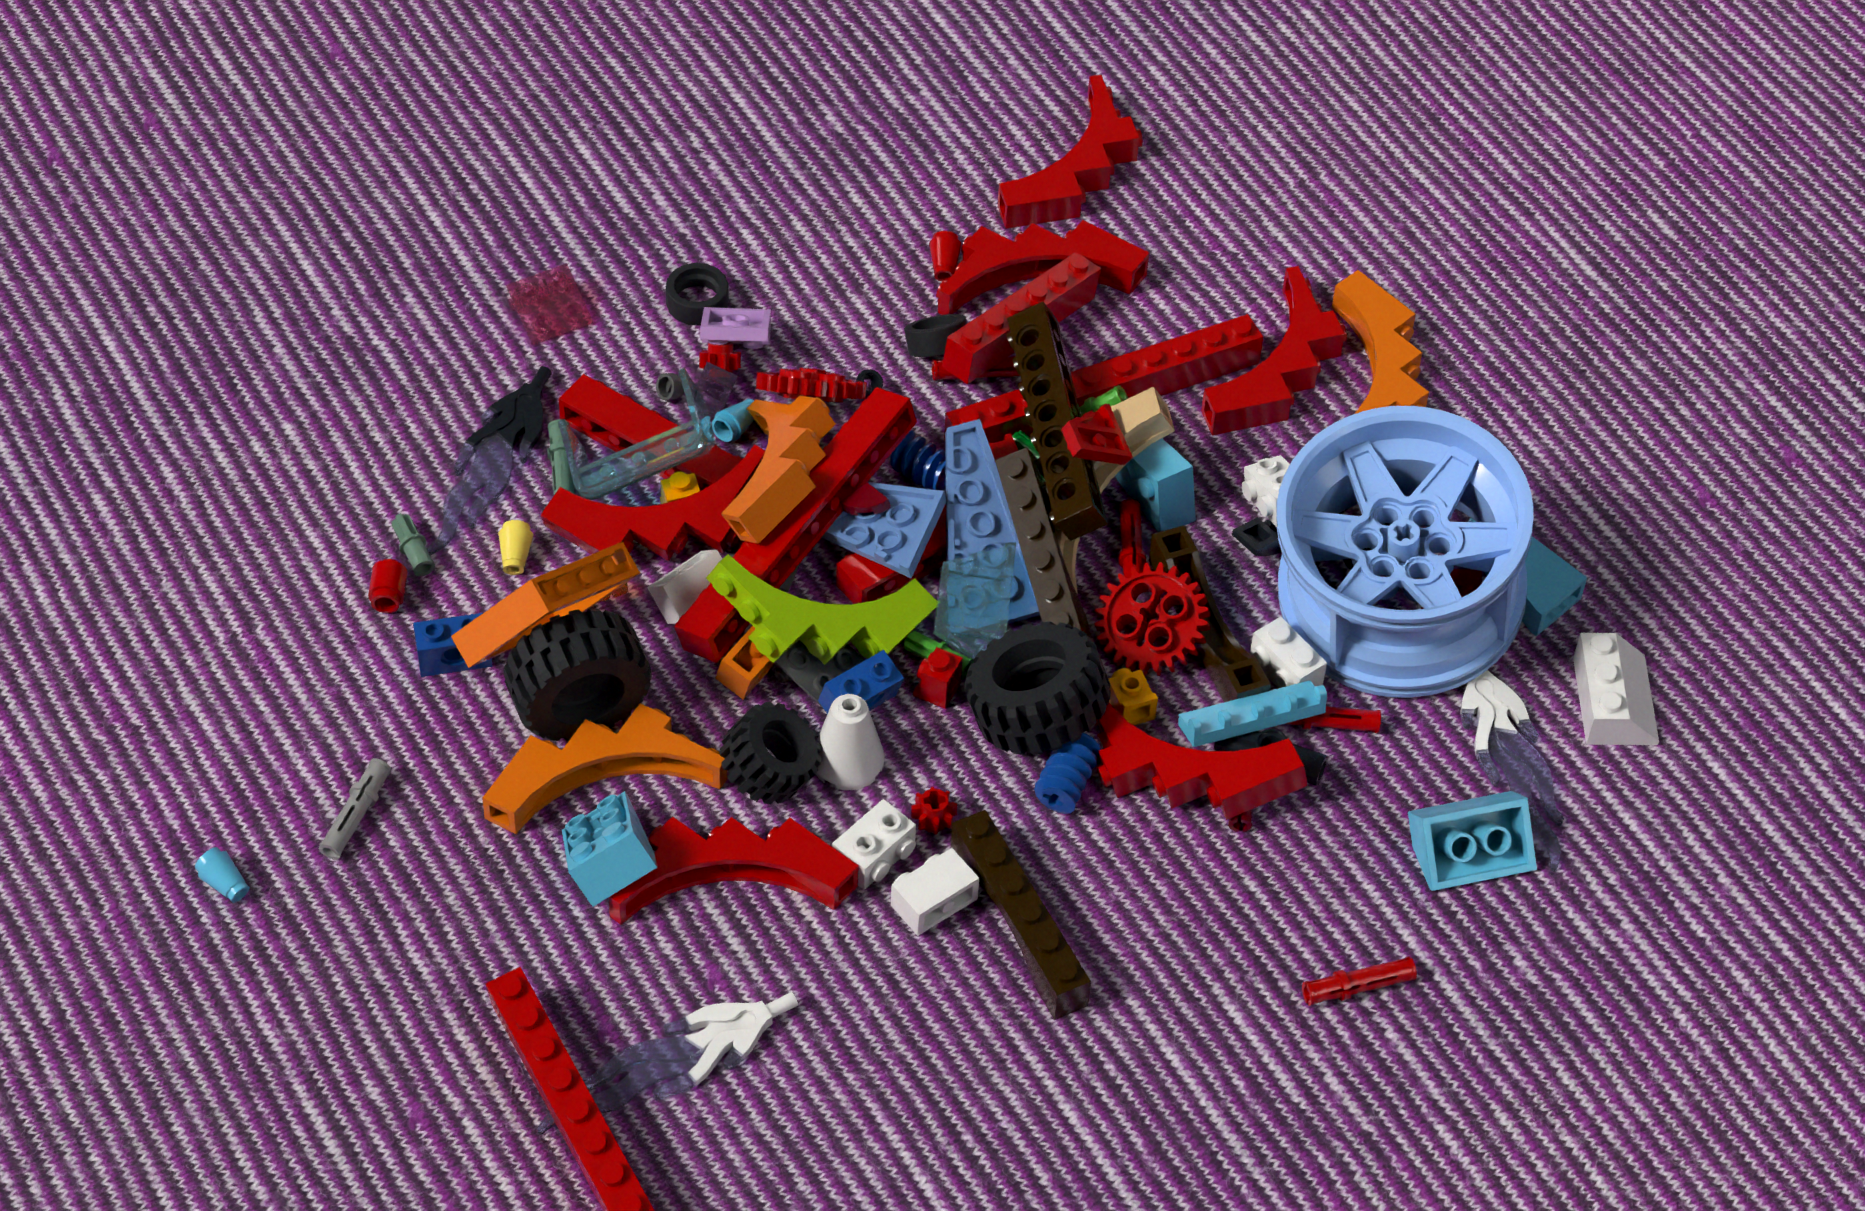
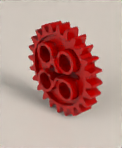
M780 368L779 373L757 372L756 389L777 392V395L784 398L797 399L799 396L817 397L826 402L843 403V399L847 398L866 399L867 383L845 379V375L830 373L821 369L800 368L795 370Z
M1148 562L1145 563L1142 573H1138L1132 566L1130 567L1131 577L1126 578L1119 573L1118 579L1121 584L1116 586L1108 583L1107 587L1111 595H1100L1099 597L1105 607L1095 609L1097 616L1103 619L1094 623L1097 631L1103 632L1097 638L1101 645H1106L1103 650L1108 657L1115 654L1113 660L1117 666L1122 665L1126 661V668L1133 672L1139 666V670H1142L1144 676L1147 675L1149 668H1153L1156 675L1160 676L1162 666H1167L1173 673L1175 672L1174 662L1177 660L1185 666L1188 665L1184 656L1187 652L1195 656L1198 655L1194 646L1195 642L1206 643V639L1200 631L1210 630L1209 623L1203 620L1211 616L1209 608L1203 606L1208 602L1205 594H1198L1201 590L1198 582L1190 584L1191 577L1189 573L1186 572L1179 577V571L1176 566H1173L1168 573H1166L1162 562H1159L1156 571L1151 570ZM1163 592H1167V594L1160 601L1161 594ZM1141 593H1152L1148 601L1144 603L1136 602L1137 597ZM1177 604L1184 605L1183 610L1178 615L1168 614L1172 606ZM1156 614H1157L1158 617H1159L1158 620H1155V619H1154L1155 616H1156ZM1129 623L1137 624L1134 632L1130 634L1121 633L1125 625ZM1159 636L1169 637L1168 642L1164 646H1153L1155 639ZM1145 637V642L1143 646L1138 647V644L1141 643Z

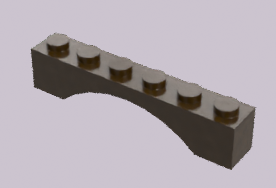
M1026 447L996 459L995 462L1042 622L1051 621L1055 625H1058L1060 622L1069 624L1073 628L1077 627L1084 631L1093 640L1086 614L1072 584L1055 529L1049 519L1050 504L1042 490V486L1046 482L1037 467V458Z
M1185 525L1152 534L1149 562L1153 570L1156 571L1159 562L1163 563L1166 573L1173 566H1176L1179 571V577L1186 572L1189 573L1191 577L1190 584L1198 582L1201 588L1198 594H1205L1208 602L1203 606L1209 608L1211 616L1203 620L1209 623L1210 630L1200 631L1205 637L1206 643L1195 642L1194 646L1222 700L1228 702L1270 691L1271 684L1257 658L1248 653L1238 643L1224 622L1210 591L1199 551ZM1177 604L1173 606L1177 615L1181 613L1184 605Z
M983 810L952 822L950 848H953L979 877V885L986 891L1003 915L1021 949L1035 988L1053 1019L1056 1020L1087 1007L1091 980L987 811Z

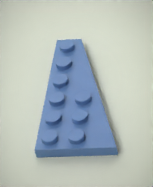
M978 419L948 427L945 432L947 499L946 581L947 641L1039 616L1040 613L997 465L982 423Z
M868 482L889 499L891 508L879 514H874V511L851 515L843 511L821 538L912 578L947 502L945 492Z

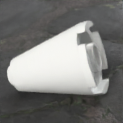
M845 694L837 697L829 709L816 742L821 744L822 751L819 753L822 761L817 767L816 775L823 782L826 780L835 784L836 789L858 790L873 783L875 777L882 771L885 758L884 750L865 700L854 694Z

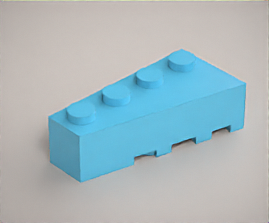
M1163 438L1152 443L1136 455L1115 475V478L1129 496L1141 504V511L1157 532L1196 521L1193 466Z

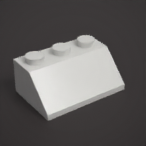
M1580 633L1573 661L1586 745H1658L1659 737L1645 655L1617 633Z

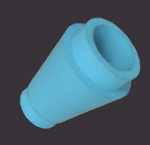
M746 399L718 411L712 421L714 434L724 442L738 440L755 420L747 410V407L754 400Z
M214 847L206 851L197 860L195 869L198 871V878L226 898H229L232 903L238 902L248 893L250 887L245 883L244 878L227 851H221L219 848Z

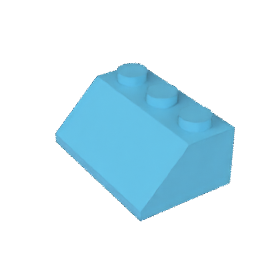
M1508 791L1408 811L1412 847L1431 891L1537 870L1528 798Z

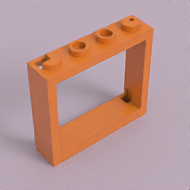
M618 543L529 580L457 631L451 638L468 668L510 651L512 648H516L518 640L523 635L528 636L532 628L538 624L544 625L550 621L549 618L556 615L562 617L568 615L569 611L578 609L581 612L587 611L639 575L640 571L624 543Z

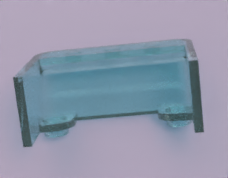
M685 368L678 370L692 420L589 464L586 450L565 419L558 421L573 483L581 497L589 500L608 497L703 457L713 449L715 435L705 401Z

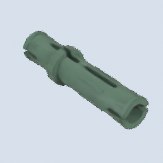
M562 419L553 420L548 424L550 448L547 449V456L552 465L553 492L555 495L559 487H562L574 494L572 458L575 457V453L570 441V424L565 421L563 429Z

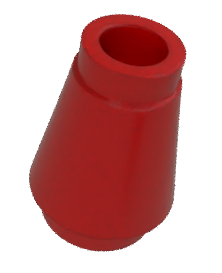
M939 231L933 235V239L929 242L934 277L938 281L948 280L955 273L962 244L959 241L958 235L954 232Z

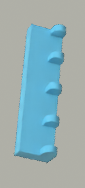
M1311 680L1181 713L1179 714L1178 726L1192 746L1197 747L1323 714L1326 712L1327 691L1324 685L1314 686Z

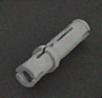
M377 758L371 759L359 782H355L349 790L350 797L336 817L324 840L318 846L319 851L324 856L338 860L368 808L376 804L379 798L378 792L391 773V767L386 762Z

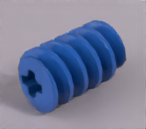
M910 430L891 453L890 464L892 469L902 472L903 476L912 479L919 486L923 485L924 489L944 491L946 496L945 451L940 449L936 452L935 444L931 442L925 445L926 439L922 436L915 438V432Z
M1082 733L1081 739L1071 743L1070 741L1063 744V748L1055 751L1052 750L1051 756L1046 761L1045 768L1041 771L1040 778L1035 783L1034 791L1036 797L1048 809L1057 813L1071 814L1075 810L1076 802L1081 798V791L1086 788L1087 780L1092 775V769L1097 765V757L1100 756L1099 750H1101V747L1094 738L1086 733Z

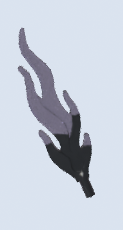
M541 366L530 384L524 383L518 390L492 404L481 416L483 427L474 432L465 441L454 466L455 475L460 476L464 472L474 453H476L475 459L467 475L445 497L442 531L438 538L426 548L430 556L446 547L454 538L461 512L467 501L476 491L485 486L483 492L476 498L468 510V526L470 529L475 528L478 517L505 491L512 474L514 446L518 437L523 433L525 434L520 443L519 456L522 464L527 462L532 448L538 442L543 432L542 389L552 375L548 367Z

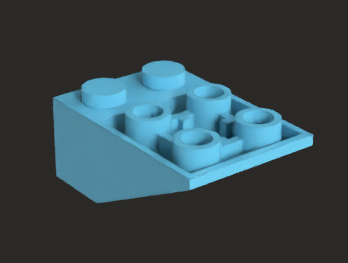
M625 791L618 796L610 795L604 798L595 810L585 816L584 814H579L567 822L565 828L562 829L568 872L592 907L657 868L654 851Z

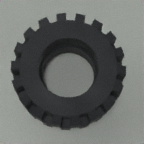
M764 702L761 706L759 704L753 706L727 731L728 733L722 739L723 746L720 748V756L725 758L721 764L723 770H728L729 775L727 777L730 782H735L739 786L737 790L742 794L747 792L750 794V799L756 802L762 799L764 804H772L774 801L779 804L790 799L817 773V767L822 761V757L819 755L822 751L821 744L815 740L818 737L816 731L809 728L810 722L805 717L802 719L798 716V711L793 708L787 710L784 704L777 703L774 706L771 702Z

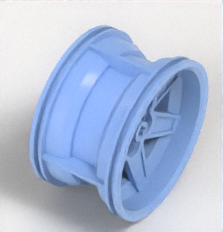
M1389 406L1362 411L1333 423L1307 442L1290 463L1278 494L1277 534L1282 552L1278 572V598L1282 618L1327 662L1325 671L1327 676L1361 692L1386 697L1412 698L1443 693L1466 684L1483 674L1502 657L1519 631L1527 599L1525 560L1531 545L1534 517L1531 490L1521 466L1501 441L1487 430L1461 416L1428 407ZM1355 505H1359L1362 513L1361 516L1339 514ZM1457 509L1476 522H1450L1449 520L1454 510ZM1364 548H1370V549H1373V550L1365 551V550H1362V549H1364ZM1440 552L1444 553V555H1435L1434 553ZM1351 559L1353 568L1335 590L1325 582L1314 562ZM1454 566L1489 572L1483 583L1464 597H1461L1450 576ZM1399 588H1403L1404 595L1408 599L1418 602L1424 609L1394 610L1372 605L1379 600L1392 598L1397 594Z

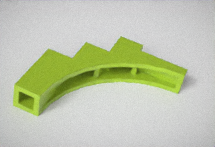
M729 554L719 561L706 577L714 589L738 610L741 617L755 627V630L748 638L755 644L757 650L772 663L777 661L798 640L824 665L850 641L860 654L867 659L882 650L888 655L939 605L938 601L916 579H913L895 593L875 601L858 604H825L802 599L774 588L751 574Z

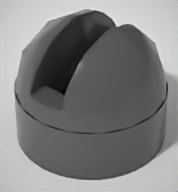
M663 373L656 382L657 394L665 401L676 400L682 397L686 389V383L683 378L674 373Z

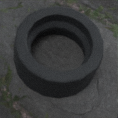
M705 263L682 265L675 269L667 278L666 305L669 313L678 321L688 325H701L704 307L728 308L729 284L726 276L714 266ZM694 286L706 287L716 293L714 297L701 302L688 301L681 298L678 294L684 289Z
M960 314L937 315L908 324L904 328L909 354L914 357L944 355L947 337L967 324L966 317Z

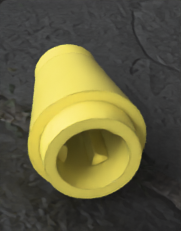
M510 520L502 525V529L498 532L503 571L510 575H519L524 572V566L533 540V533L530 531L528 523L520 520Z

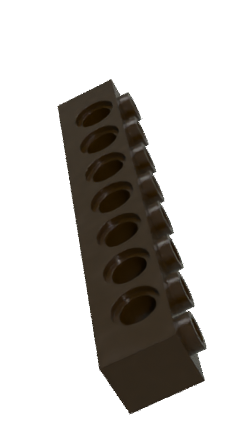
M1042 301L1007 318L1010 332L1007 333V339L1016 354L1012 361L1022 382L1018 383V387L1028 407L1024 408V412L1034 431L1030 434V438L1040 456L1036 460V464L1046 482L1042 486V490L1052 508V511L1048 513L1049 519L1056 531L1061 530L1072 541L1108 525L1093 461L1073 457L1068 450L1067 442L1061 431L1069 420L1081 417L1058 320Z

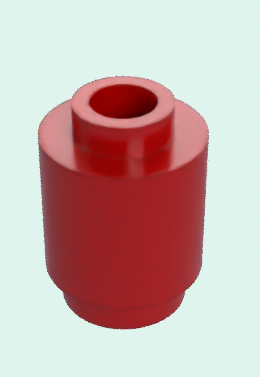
M384 559L378 561L372 567L368 598L371 601V606L376 611L382 613L395 612L404 601L408 571L397 560Z

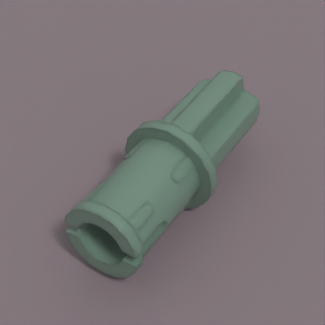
M397 514L395 516L396 519L391 522V525L400 542V552L407 556L416 576L428 575L434 570L435 564L425 547V537L419 534L410 515Z

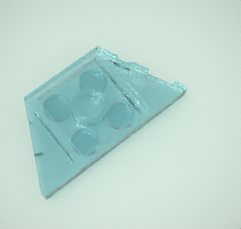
M1016 542L1006 543L1004 547L988 552L982 550L972 553L968 558H956L942 563L933 634L969 658L975 659L980 650L985 651L989 642L995 638L997 640L1002 638L1007 631Z

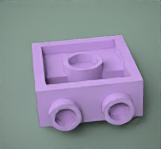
M704 307L700 326V340H702V343L721 345L731 342L733 344H743V347L749 349L762 348L763 345H769L771 332L770 309Z

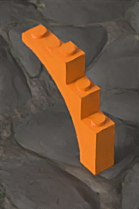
M1355 271L1335 285L1331 307L1350 325L1361 340L1370 362L1372 386L1368 396L1354 414L1389 406L1426 407L1429 391L1415 381L1421 371L1420 362L1423 352L1408 342L1414 334L1413 326L1416 314L1361 271Z
M799 396L791 404L755 400L747 407L749 413L763 432L769 435L763 459L754 475L740 494L721 513L740 540L759 544L816 487L808 475L810 470L826 456L819 446L820 440L836 425L829 415V407L820 398Z
M640 703L617 734L603 724H595L585 719L562 750L551 741L540 740L530 735L482 797L484 818L517 834L534 814L556 798L589 783L610 777L632 774L671 775L692 779L721 789L727 781V770H723L721 764L725 758L720 756V752L715 749H707L692 742L683 734L673 733L671 717L657 708L652 709Z

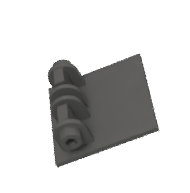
M798 640L774 662L777 665L774 676L781 683L793 680L821 706L818 699L824 684L865 661V659L847 644L824 665Z

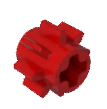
M731 342L721 345L708 343V350L699 352V368H707V377L732 378L733 370L741 368V352L733 351V343Z
M931 787L923 794L916 793L915 805L911 806V818L919 819L918 830L924 829L936 835L945 827L952 828L953 816L957 815V803L949 802V791L944 792Z

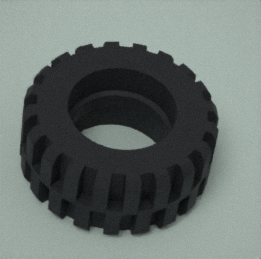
M578 609L569 611L568 615L562 617L556 615L549 618L550 621L544 625L538 624L532 628L528 636L523 635L518 640L517 648H512L504 668L505 684L520 720L525 728L542 738L546 737L552 741H560L561 738L569 741L585 719L595 724H603L610 729L615 727L616 722L627 719L631 715V710L633 708L636 709L640 703L642 704L643 698L647 695L651 684L652 670L634 628L631 627L630 622L625 618L607 610L602 613L599 609H588L587 612H581Z
M1047 621L1035 626L1033 623L1022 625L1023 628L1016 631L1011 629L1005 632L1002 638L998 640L995 638L989 642L985 651L980 650L975 656L974 663H971L966 675L965 692L984 738L989 743L995 745V747L1006 752L1011 750L1012 753L1025 755L1026 752H1031L1033 755L1043 754L1044 750L1048 749L1055 751L1063 748L1062 745L1071 741V743H1074L1081 739V734L1085 731L1090 732L1096 725V719H1101L1104 715L1111 695L1109 689L1110 682L1096 644L1084 631L1062 622L1055 625L1053 622Z

